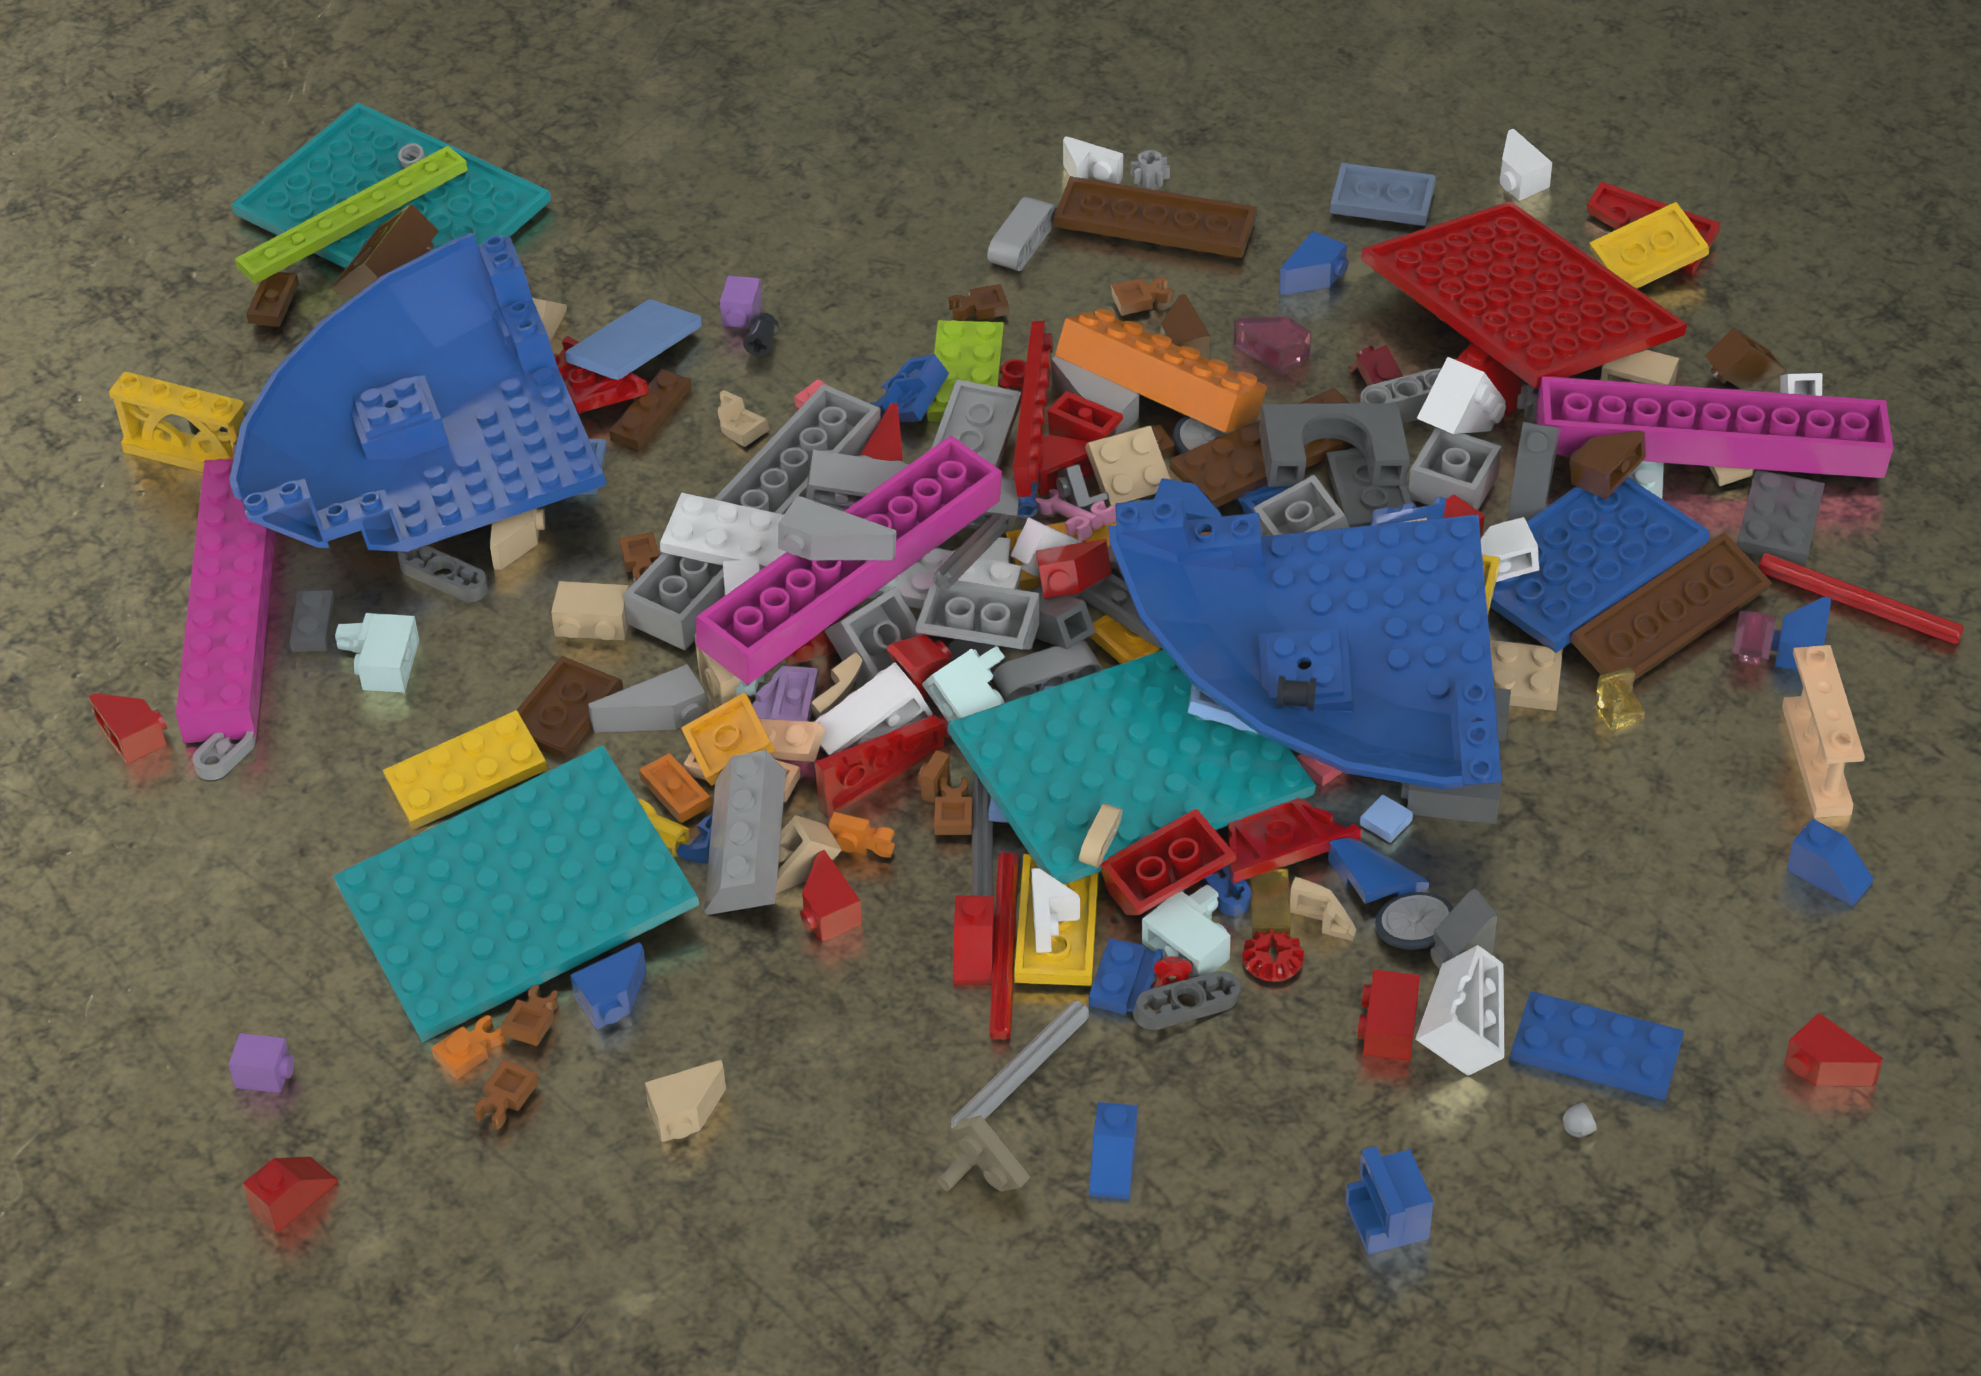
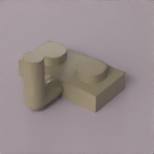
M980 1115L961 1120L951 1130L959 1140V1146L964 1153L937 1180V1183L943 1190L950 1191L972 1166L979 1165L984 1171L983 1175L986 1181L1000 1192L1021 1188L1030 1176Z

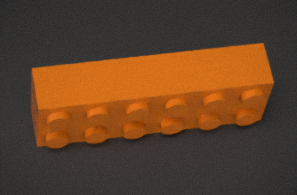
M1099 308L1090 313L1081 312L1080 315L1065 319L1055 356L1224 433L1245 427L1257 421L1268 386L1258 382L1255 375L1242 371L1237 373L1228 369L1229 365L1224 361L1218 359L1208 360L1201 357L1197 349L1188 346L1179 347L1172 344L1171 338L1162 334L1143 331L1144 327L1136 322L1118 320L1115 318V313L1106 309Z

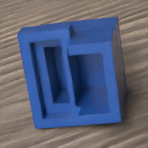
M1377 1146L1361 1150L1359 1175L1362 1180L1346 1185L1345 1204L1367 1255L1429 1239L1434 1201L1411 1150L1408 1149L1382 1157Z

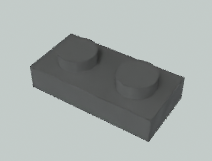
M333 590L297 591L289 641L292 652L327 651L335 601Z

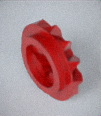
M1271 927L1267 933L1256 931L1252 939L1245 940L1242 960L1245 968L1255 977L1266 981H1282L1291 978L1301 969L1304 961V950L1300 946L1299 938H1291L1287 930L1282 933H1276ZM1270 947L1276 948L1278 953L1276 962L1272 961V957L1268 953Z

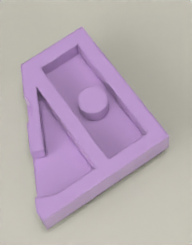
M782 665L772 676V680L768 684L763 685L755 694L756 701L752 705L759 718L809 722L811 702L814 700L819 678L818 668Z

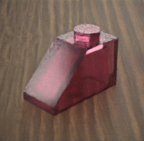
M1286 316L1243 317L1234 321V346L1282 376H1285L1310 357L1311 331Z
M1739 610L1732 651L1734 654H1739L1738 661L1760 665L1761 658L1769 659L1776 615Z

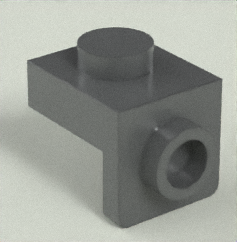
M1079 464L1057 471L1059 476L1056 479L1057 489L1060 496L1066 499V502L1091 512L1093 504L1101 500L1110 499L1108 492L1089 497Z

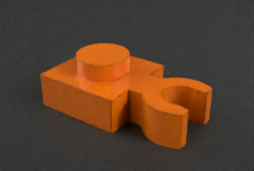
M837 812L833 813L829 821V830L842 851L866 855L868 850H872L879 856L891 857L895 848V843L891 842L895 834L894 830L886 827L870 828L869 820Z
M487 1015L477 1021L475 1029L470 1033L462 1026L431 1048L433 1057L458 1080L488 1059L486 1048L498 1047L506 1038L501 1035L502 1027L492 1033H487V1031L493 1028L492 1018Z

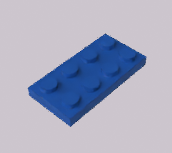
M1530 991L1512 1046L1510 1060L1665 1101L1683 1041L1684 1030Z

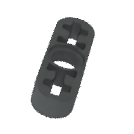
M427 545L407 552H398L400 569L406 576L465 602H476L487 595L486 575L479 568ZM443 568L452 570L451 573L445 576L434 574L437 570Z
M1216 971L1149 989L1138 996L1133 1016L1141 1027L1156 1030L1226 1011L1235 1006L1241 991V984L1232 973ZM1223 991H1229L1228 995H1225ZM1189 994L1196 999L1197 1005L1192 1007L1184 1006L1178 1001L1177 996ZM1146 1006H1150L1151 1009L1145 1010ZM1160 1009L1158 1014H1155L1153 1011Z

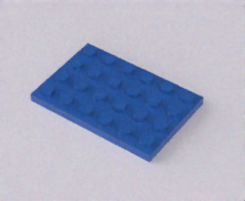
M1629 477L1607 499L1576 486L1527 521L1538 545L1539 570L1496 582L1490 607L1537 641L1551 648L1554 653H1557L1571 642L1570 637L1573 632L1710 540L1709 530Z

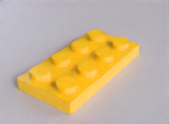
M515 710L384 769L383 773L412 830H415L548 770L545 758L521 716Z
M1024 854L1014 972L1015 983L1092 986L1099 872L1064 884L1080 897V919L1076 921H1058L1059 936H1051L1052 952L1036 953L1032 869L1039 867L1030 854Z

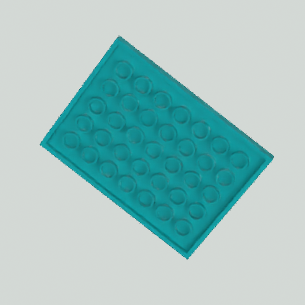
M357 102L235 200L231 206L233 214L276 235H280L404 169L398 154L400 149L407 144L415 143L420 145L426 157L449 146L466 160L468 171L315 252V254L346 268L376 228L410 204L439 230L431 241L434 244L432 248L434 250L457 237L474 233L477 245L484 244L487 238L494 235L511 236L551 201L550 191Z
M1164 650L950 721L948 725L949 735L1037 866L1062 884H1067L1101 871V866L1096 868L1079 862V856L1087 833L1103 803L1121 808L1123 812L1117 832L1102 862L1196 808L1210 825L1217 830L1228 826L1230 822L1241 820L1296 798L1304 799L1312 796L1316 784L1288 747L1269 740L1258 733L1239 730L1228 724L1214 720H1204L1197 715L1187 713L1192 683Z
M603 745L333 875L338 889L422 1043L529 990L533 985H539L700 905L695 891Z

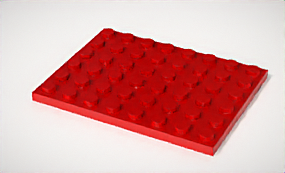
M1511 201L1362 248L1361 260L1375 272L1381 274L1397 288L1416 300L1417 303L1423 305L1440 320L1446 322L1462 336L1469 339L1481 348L1482 351L1488 353L1505 368L1511 370L1535 389L1540 387L1542 376L1568 378L1583 371L1685 336L1687 323Z

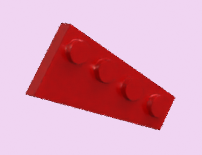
M1600 182L1587 203V212L1617 230L1668 206V204ZM1683 210L1710 248L1720 232V223ZM1703 258L1680 269L1693 276Z
M932 715L815 761L819 811L829 819L834 812L839 813L930 757L936 750L943 749V723L935 715Z

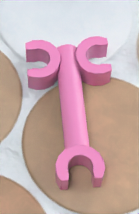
M1056 489L1049 490L1050 499L1044 500L1039 497L1035 499L1040 514L1058 513L1070 518L1065 522L1067 533L1071 536L1077 532L1080 541L1091 537L1093 534L1092 529L1097 530L1102 525H1108L1116 521V506L1112 505L1106 509L1105 502L1102 500L1093 504L1091 512L1063 501Z

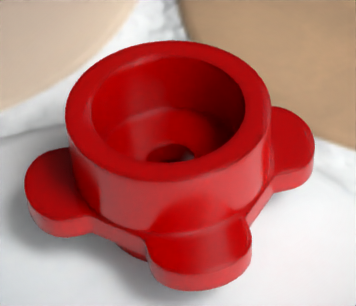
M1020 359L1006 361L999 369L1000 374H1002L999 386L1004 389H1023L1026 362Z
M1169 956L1157 961L1153 966V970L1157 974V980L1154 982L1153 987L1157 988L1189 979V973L1192 971L1191 963L1176 956Z

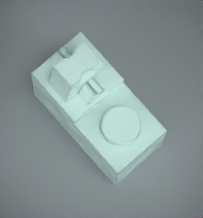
M366 613L363 623L338 624L335 633L338 649L360 653L356 654L354 659V673L360 677L362 690L405 693L419 644L415 616Z
M995 646L981 656L976 650L970 649L932 674L922 685L948 722L1004 704L1002 696L995 689H991L988 682L994 677L989 669L1003 660L1005 656L998 646Z
M1205 885L1190 896L1181 891L1165 900L1142 919V944L1152 951H1157V948L1163 949V959L1169 956H1176L1189 961L1192 965L1189 979L1215 972L1230 959L1231 935L1228 934L1222 925L1213 923L1210 920L1212 912L1218 907V892L1209 885Z

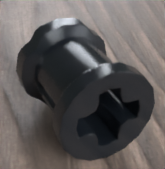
M760 312L752 316L749 323L751 330L745 335L743 346L748 353L762 357L767 356L772 350L773 342L771 339L778 332L779 322L774 316Z
M1279 675L1276 709H1282L1285 705L1307 707L1308 711L1314 712L1317 678H1310L1309 681L1286 680L1285 676Z

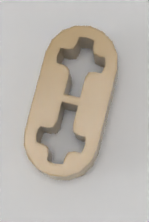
M1106 803L1102 804L1082 845L1079 862L1096 868L1100 866L1119 827L1123 812L1121 808Z

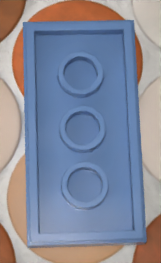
M648 299L565 351L566 362L609 378L620 380L702 327L701 316Z

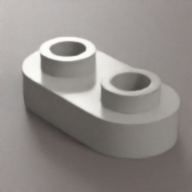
M246 731V735L238 744L230 743L232 740L229 737L224 738L223 733H214L193 754L196 774L205 780H217L227 775L254 748V732ZM210 762H218L213 765H208Z

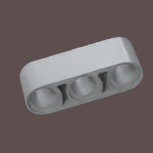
M1024 196L991 240L987 254L988 261L1009 269L1021 271L1054 226V215L1057 206L1049 202Z
M1441 368L1430 369L1369 385L1362 390L1360 403H1398L1403 424L1419 420L1417 417Z
M1082 640L1068 649L1054 646L1001 664L993 673V682L1005 703H1007L1008 701L1042 691L1044 686H1057L1102 671V667L1087 642Z

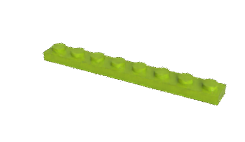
M446 146L235 258L236 268L253 284H257L468 171L467 162L451 147Z

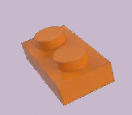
M670 753L639 769L640 780L680 824L711 807L710 796Z

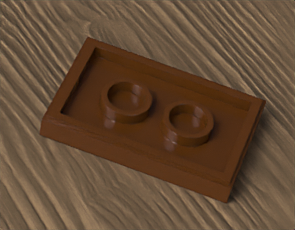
M561 656L519 706L517 711L539 750L566 760L592 728L588 704L623 690V681Z

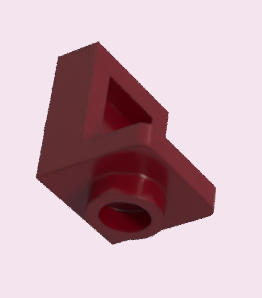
M1387 345L1375 350L1373 346L1362 349L1355 354L1356 360L1348 367L1351 373L1359 370L1367 386L1403 377Z

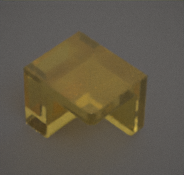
M1631 667L1604 674L1598 678L1595 707L1610 731L1644 721L1645 710L1632 691L1635 673Z

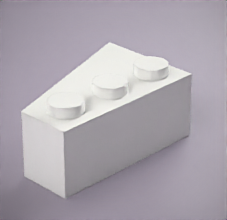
M1447 357L1417 419L1452 434L1491 431L1494 424L1499 423L1504 416L1506 400L1483 371Z
M895 662L887 669L880 671L860 689L850 693L845 700L829 712L819 716L815 722H820L825 729L820 748L828 757L930 717L933 714L919 690Z
M1478 945L1441 965L1415 1039L1467 1076L1504 1058L1503 963Z

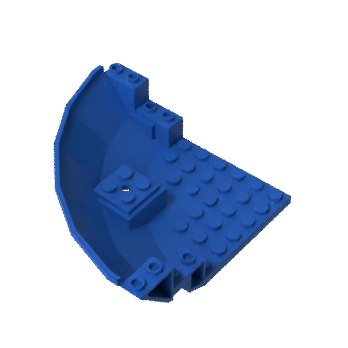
M474 233L457 237L381 276L323 319L272 372L242 421L229 479L234 496L242 500L249 521L317 548H329L327 541L361 530L368 550L403 552L607 485L604 473L557 367L547 331L532 299L523 266L510 236L494 235L487 238L484 244L477 245Z
M1182 497L1115 503L1116 526H1109V542L1141 623L1193 686L1255 732L1269 740L1348 774L1444 790L1463 788L1466 785L1502 782L1478 515L1263 536L1259 513L1187 520ZM1203 532H1211L1209 535L1205 536L1200 534ZM1308 661L1311 663V666L1306 670L1298 668V664ZM1279 675L1285 676L1286 680L1309 681L1310 678H1317L1314 712L1308 711L1307 707L1285 705L1282 709H1276Z

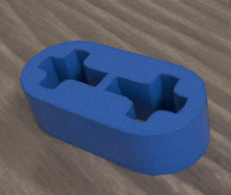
M1230 864L1199 881L1202 887L1209 885L1218 892L1217 908L1223 914L1240 916L1249 910L1251 889L1245 880L1234 884L1231 882ZM1222 871V872H1221V879H1220L1219 876L1216 874V872ZM1228 890L1230 891L1233 897L1227 898Z

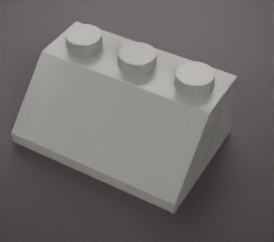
M933 577L916 625L917 633L1017 649L1032 648L1039 626V593L959 580L947 589L943 585L937 587L934 583L937 578Z

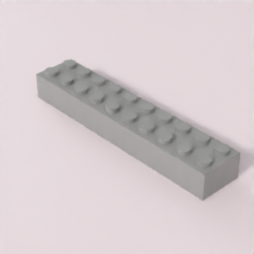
M823 384L714 500L784 515L797 495L806 498L809 467L813 450H832L839 454L861 455L863 448L881 420L880 408ZM662 553L623 594L627 624L682 650H686L695 640L696 616L725 596L723 566Z

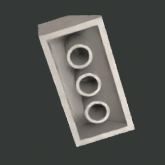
M767 750L732 756L716 779L704 912L707 915L775 904L786 771Z

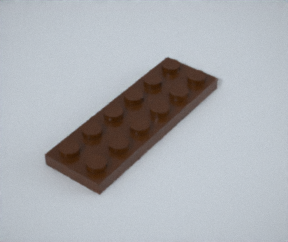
M1070 176L1054 215V227L1242 258L1257 217V207Z
M1332 388L1298 404H1340L1350 402L1338 390ZM1260 420L1171 458L1169 469L1182 482L1196 484L1215 508L1268 484L1259 435ZM1334 438L1311 441L1304 446L1306 468L1325 460L1326 452L1348 450L1354 447V445Z
M1723 532L1573 632L1570 641L1618 692L1767 591L1772 582Z

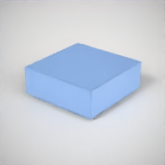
M1382 795L1361 816L1360 825L1391 843L1411 823L1413 812Z

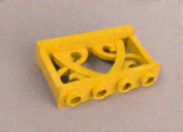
M123 372L109 390L110 398L114 399L124 437L121 441L123 452L202 473L204 460L234 459L232 447L233 443L238 439L240 426L245 418L243 412L245 409L244 401L131 372ZM170 414L185 417L201 432H198L196 435L181 432L172 424L163 420V418ZM225 427L228 429V432H221L219 429Z

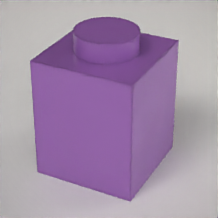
M728 275L720 299L722 326L750 329L749 323L752 316L758 314L762 306L760 278Z
M239 1033L228 1064L235 1088L281 1093L285 1079L292 1076L294 1069V1057L289 1054L286 1039Z

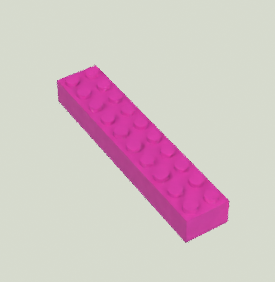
M1542 376L1536 402L1537 424L1561 428L1556 455L1571 456L1576 449H1580L1590 438L1640 430L1645 432L1646 458L1643 461L1885 478L1893 452L1886 400Z
M950 435L843 511L896 530V552L893 560H808L786 552L696 616V646L746 685H749L1000 501L1002 471Z
M233 459L204 460L176 706V717L183 743L205 742L214 733H223L224 738L229 737L230 740H242L246 735V731H253L255 739L257 738L276 531L247 519L243 502L235 498L229 481Z

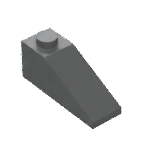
M1523 422L1507 521L1524 517L1527 522L1546 508L1561 428Z

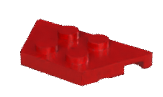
M570 336L562 340L563 349L559 355L554 354L557 367L577 413L649 393L647 382L633 373L627 374L620 380H615L566 362L565 351L580 343Z
M1300 798L1252 814L1241 820L1230 822L1228 824V842L1230 849L1237 858V860L1230 863V880L1234 884L1329 852L1330 841L1353 838L1361 841V828L1353 823L1346 828L1333 822L1332 813L1321 808L1312 807L1309 802Z

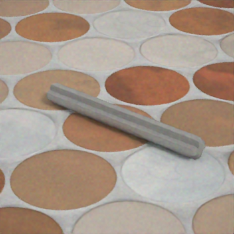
M1079 1000L1072 1001L951 1118V1128L953 1129L961 1120L980 1115L985 1120L1089 1018L1088 1007Z

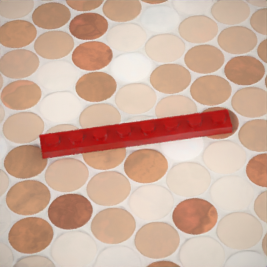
M1045 320L1031 321L1013 463L1017 497H1031L1033 483L1039 480L1037 463L1041 462L1040 444H1043L1042 425H1045L1044 407H1047L1048 371H1051L1052 368L1051 353L1054 351L1052 333H1046Z

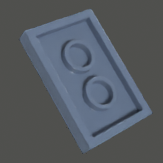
M1341 163L1330 204V213L1426 226L1435 188L1436 175Z

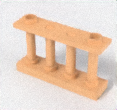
M1831 645L1796 647L1793 649V655L1803 685L1802 695L1784 697L1782 709L1814 818L1852 815L1854 805L1843 771L1846 762L1864 761L1865 755Z

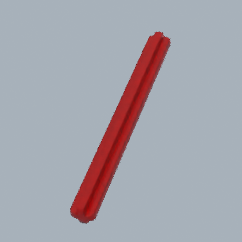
M1765 553L1760 559L1758 568L1764 575L1815 594L1829 597L1834 601L1954 645L1958 644L1963 635L1964 626L1957 622L1769 553Z
M1001 852L998 855L989 1030L990 1037L993 1040L1001 1039L1004 1041L1011 1036L1018 855L1015 852Z

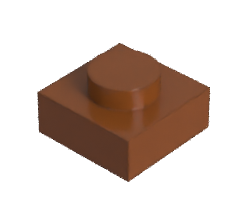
M936 750L930 761L922 764L917 778L918 783L921 784L922 800L935 804V797H940L941 778L947 777V784L950 781V754Z

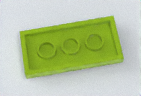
M938 320L934 354L949 372V375L927 409L928 421L941 422L956 379L999 387L1004 322Z

